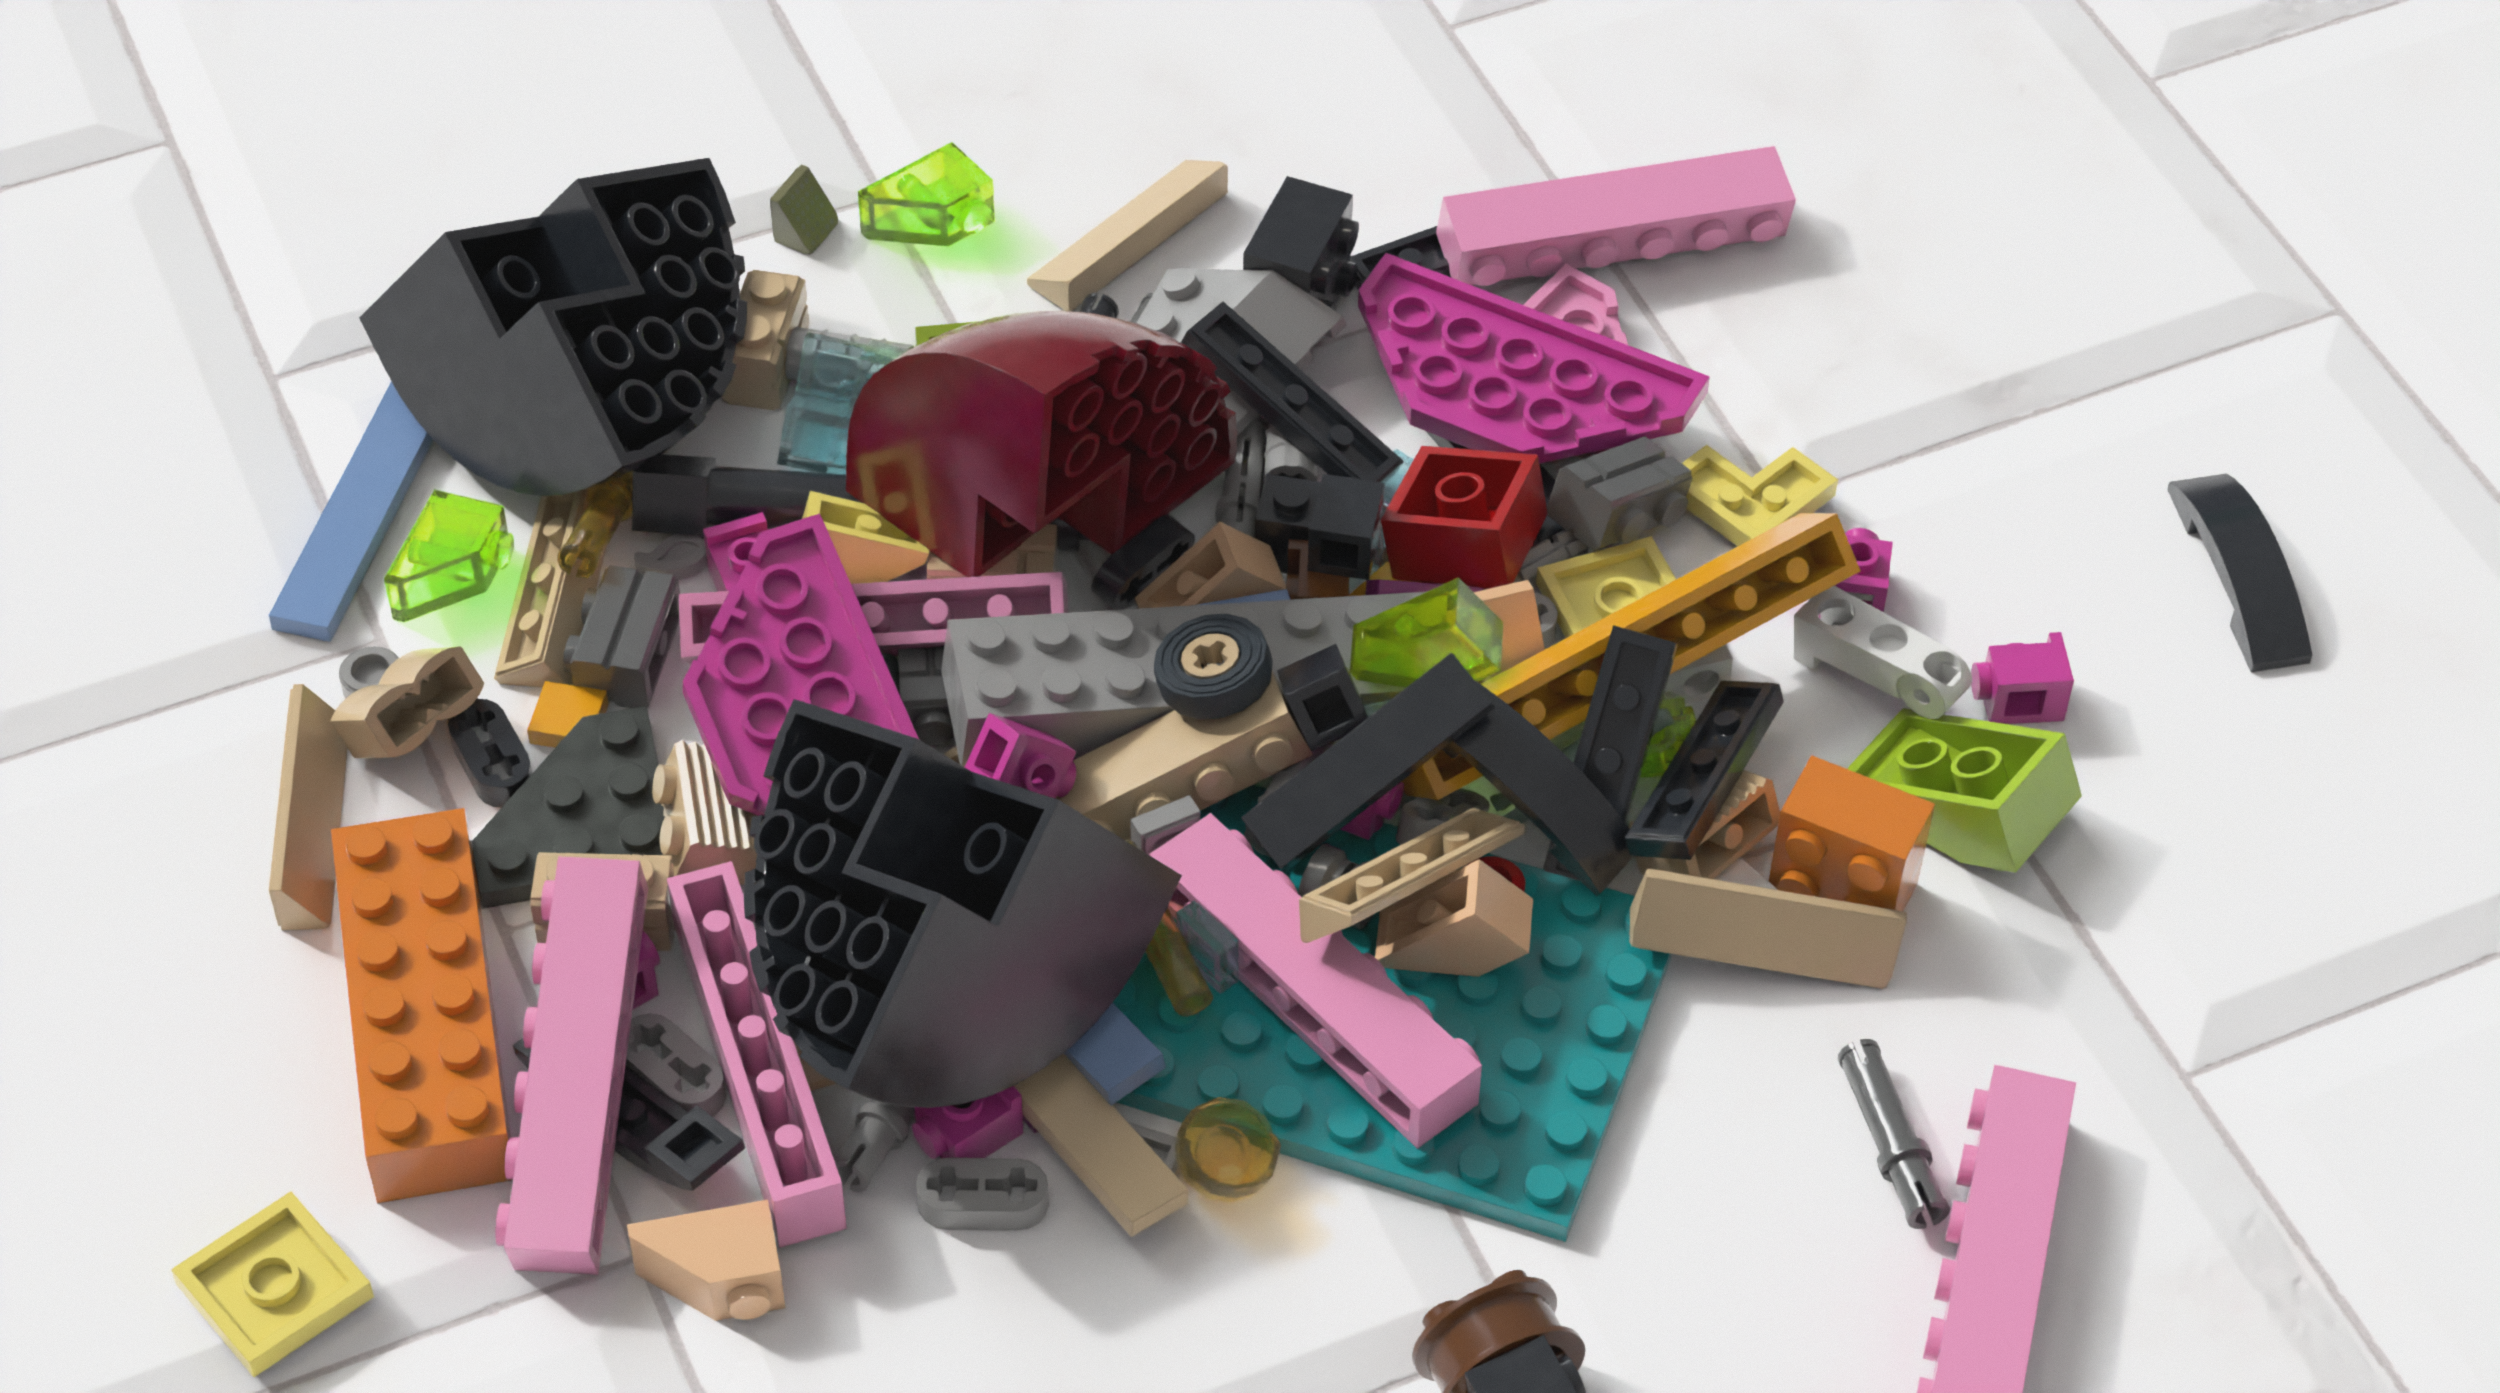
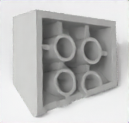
M1167 269L1137 321V324L1164 333L1181 342L1186 332L1224 301L1301 370L1313 360L1310 349L1324 335L1334 339L1347 326L1344 316L1275 271L1233 269ZM1230 388L1231 392L1224 400L1226 407L1236 412L1237 434L1239 435L1259 413Z

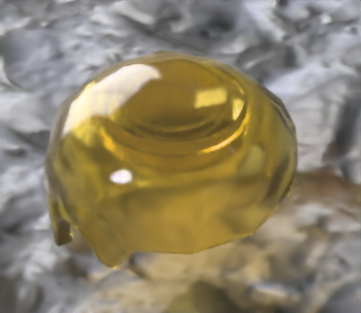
M1217 1097L1196 1106L1185 1117L1175 1141V1160L1184 1182L1206 1199L1231 1203L1251 1197L1269 1182L1274 1175L1281 1143L1273 1134L1272 1127L1267 1118L1245 1100Z

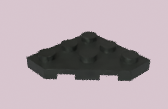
M647 706L582 717L471 841L483 909L531 900L535 865L539 852L637 854L642 856L663 855L660 849V831L665 818L663 816L664 806L655 803L653 800V778L659 764Z

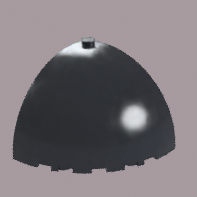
M709 157L578 178L537 217L444 232L359 319L403 402L430 437L455 461L475 475L508 490L538 496L564 495L614 480L662 455L704 421L705 415L709 412L714 402L722 397L732 380L737 366L733 363L736 344L744 339L747 324V301L740 299L739 281L740 276L746 272L744 256L734 253L729 228L736 221L726 192Z
M793 699L776 737L763 777L773 781L764 816L752 817L749 836L754 838V848L757 854L756 868L745 872L744 881L745 919L755 923L757 946L749 951L752 970L759 991L771 997L777 1012L773 1021L779 1032L790 1036L802 1051L800 1057L824 1077L872 1100L898 1106L933 1108L959 1105L994 1095L1017 1085L1044 1069L1070 1049L1099 1020L1117 998L1137 968L1168 908L1182 875L1060 800L972 772L917 738Z

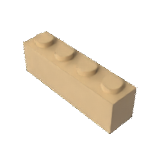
M1272 670L1271 682L1261 698L1241 712L1219 719L1199 720L1180 715L1174 710L1073 760L1076 765L1075 783L1066 796L1056 797L1055 799L1060 800L1131 844L1130 819L1189 795L1201 811L1313 754L1284 695L1282 686Z

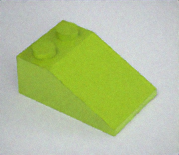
M1902 708L1847 768L1935 803L1927 844L1960 863L2013 873L2020 869L2082 797L2065 733L1945 714L1938 719H1928L1907 708Z

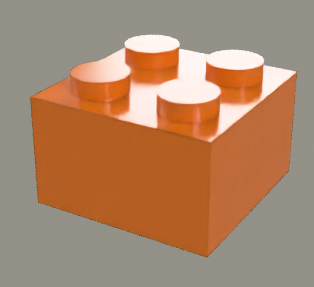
M1811 755L1780 811L1768 882L1780 891L1903 912L1918 884L1935 803Z

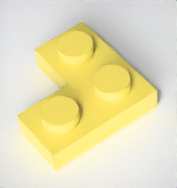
M1707 444L1682 462L1683 465L1691 470L1693 478L1686 496L1688 499L1686 509L1736 546L1744 544L1800 513H1814L1836 496L1838 479L1794 447H1791L1753 477L1742 471Z

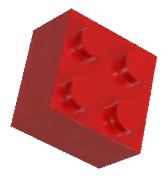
M1421 446L1381 518L1392 578L1430 584L1471 586L1483 589L1512 584L1548 515L1538 455Z

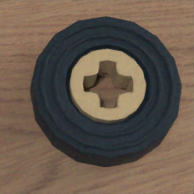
M1227 613L1203 615L1182 623L1166 635L1156 650L1154 661V675L1166 704L1180 715L1199 720L1224 718L1245 710L1261 698L1271 682L1273 668L1271 651L1261 629L1247 618Z

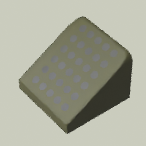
M801 164L770 198L774 242L809 255L814 253L838 224L839 219L834 207L810 168Z

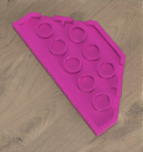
M1388 253L1384 254L1358 290V308L1409 424L1472 450L1536 454L1540 464L1617 447L1644 436L1648 439H1654L1681 433L1708 394L1710 380L1708 375Z
M820 513L760 532L749 552L748 562L736 585H732L710 627V635L697 660H693L683 679V695L728 803L755 815L764 816L773 781L763 777L776 737L793 699L917 739L919 738Z

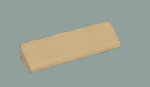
M1183 161L1027 278V285L1063 310L1072 312L1082 304L1088 294L1097 293L1228 193L1227 164L1220 161Z
M602 484L564 495L541 496L494 679L499 684L543 687L544 682L549 681L573 685L572 674L565 672L563 667L565 646L570 635L580 636L584 625L581 619V610L584 595L588 588H597L617 507L615 498Z
M293 684V689H290L268 889L277 924L281 926V930L325 929L331 924L336 875L331 829L340 828L348 751L345 743L330 722L335 709L304 684Z
M1471 808L1313 890L1299 899L1300 936L1302 942H1312L1364 920L1525 834V824L1480 809Z
M1647 869L1630 906L1629 941L1631 946L1639 949L1883 989L1887 987L1893 975L1907 922V912Z

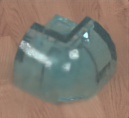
M808 332L804 337L795 395L786 408L777 464L817 473L846 474L848 428L854 404L862 388L872 375L907 350L874 340L864 344Z

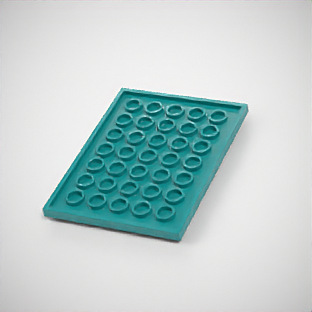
M1253 784L1201 810L1200 820L1211 813L1228 830H1237L1245 837L1246 827L1241 817L1258 804V797L1262 796L1267 788ZM1384 822L1382 827L1373 833L1370 840L1339 830L1324 842L1344 850L1348 860L1357 864L1371 861L1400 846L1396 841L1398 826ZM1252 847L1254 854L1270 869L1283 872L1271 857L1257 852ZM1319 847L1284 873L1292 881L1297 892L1304 871ZM1487 853L1486 855L1482 856V857H1486V856L1500 857V856L1493 855V854H1490V853ZM1507 859L1522 871L1525 878V893L1533 898L1528 954L1479 977L1384 968L1388 978L1407 996L1414 995L1424 1002L1430 1010L1434 1021L1454 1039L1460 1038L1466 1041L1473 1048L1482 1064L1478 1105L1417 1149L1166 910L1137 968L1113 1001V1004L1162 1052L1166 1068L1116 1103L1566 1242L1673 954L1631 946L1629 941L1630 906L1635 896L1605 888L1600 895L1596 896L1579 880L1546 872L1544 869ZM1380 911L1375 913L1369 923L1361 930L1352 927L1341 930L1342 935L1362 954L1369 953L1375 957Z

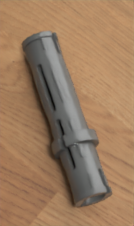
M1860 1039V1045L1866 1056L1862 1058L1863 1063L1854 1043H1849L1841 1049L1837 1060L1845 1072L1880 1153L1877 1157V1166L1884 1180L1893 1183L1904 1209L1906 1221L1910 1227L1914 1229L1927 1228L1926 1221L1921 1212L1925 1210L1924 1204L1933 1226H1935L1949 1215L1950 1206L1943 1197L1930 1168L1933 1161L1930 1148L1925 1140L1917 1138L1881 1056V1049L1877 1041Z

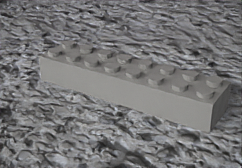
M1448 591L952 619L947 622L941 669L959 762L963 767H965L989 713L1052 734L1077 751L1074 758H1079L1174 711L1164 701L1154 675L1156 650L1166 635L1186 621L1203 615L1227 613L1247 618L1260 628L1270 648L1273 659L1272 670L1278 680L1277 670L1333 644H1337L1360 693L1368 716L1375 713L1451 652L1474 680L1475 678Z

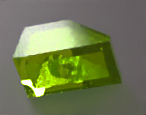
M953 142L857 191L861 234L868 240L949 247L971 234L980 232L986 226L995 222L993 179Z
M434 489L384 577L392 620L405 623L487 592L498 570H504L509 565L514 550V536L512 533H508L503 505Z
M1456 578L1354 624L1349 672L1359 681L1406 688L1452 652L1475 681H1481L1501 671L1503 621L1460 578Z

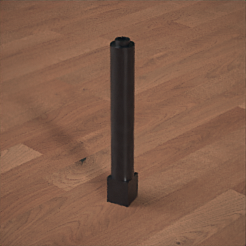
M662 454L633 470L632 531L704 535L703 529L762 512L766 518L767 529L769 530L802 519L810 491L851 501H860L846 492V474L716 466V458ZM1060 518L1050 523L1057 525L1058 550L1079 552L1080 539L1090 540Z

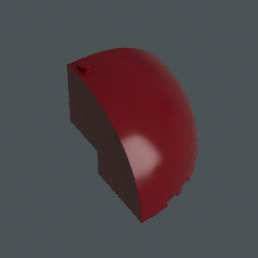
M1071 311L1014 313L970 323L945 332L906 351L874 373L864 385L854 404L849 422L846 452V492L872 508L884 519L915 541H918L966 577L981 576L1012 551L1020 547L1034 533H1037L1057 518L1063 520L1112 555L1161 516L1172 512L1236 462L1238 436L1236 412L1227 408L1224 400L1231 390L1226 382L1217 378L1214 373L1217 367L1210 359L1164 333L1137 323L1094 313Z

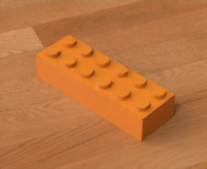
M465 808L331 829L364 1150L377 1204L512 1181L513 1179H507L505 1175V1153L511 1134L477 872Z

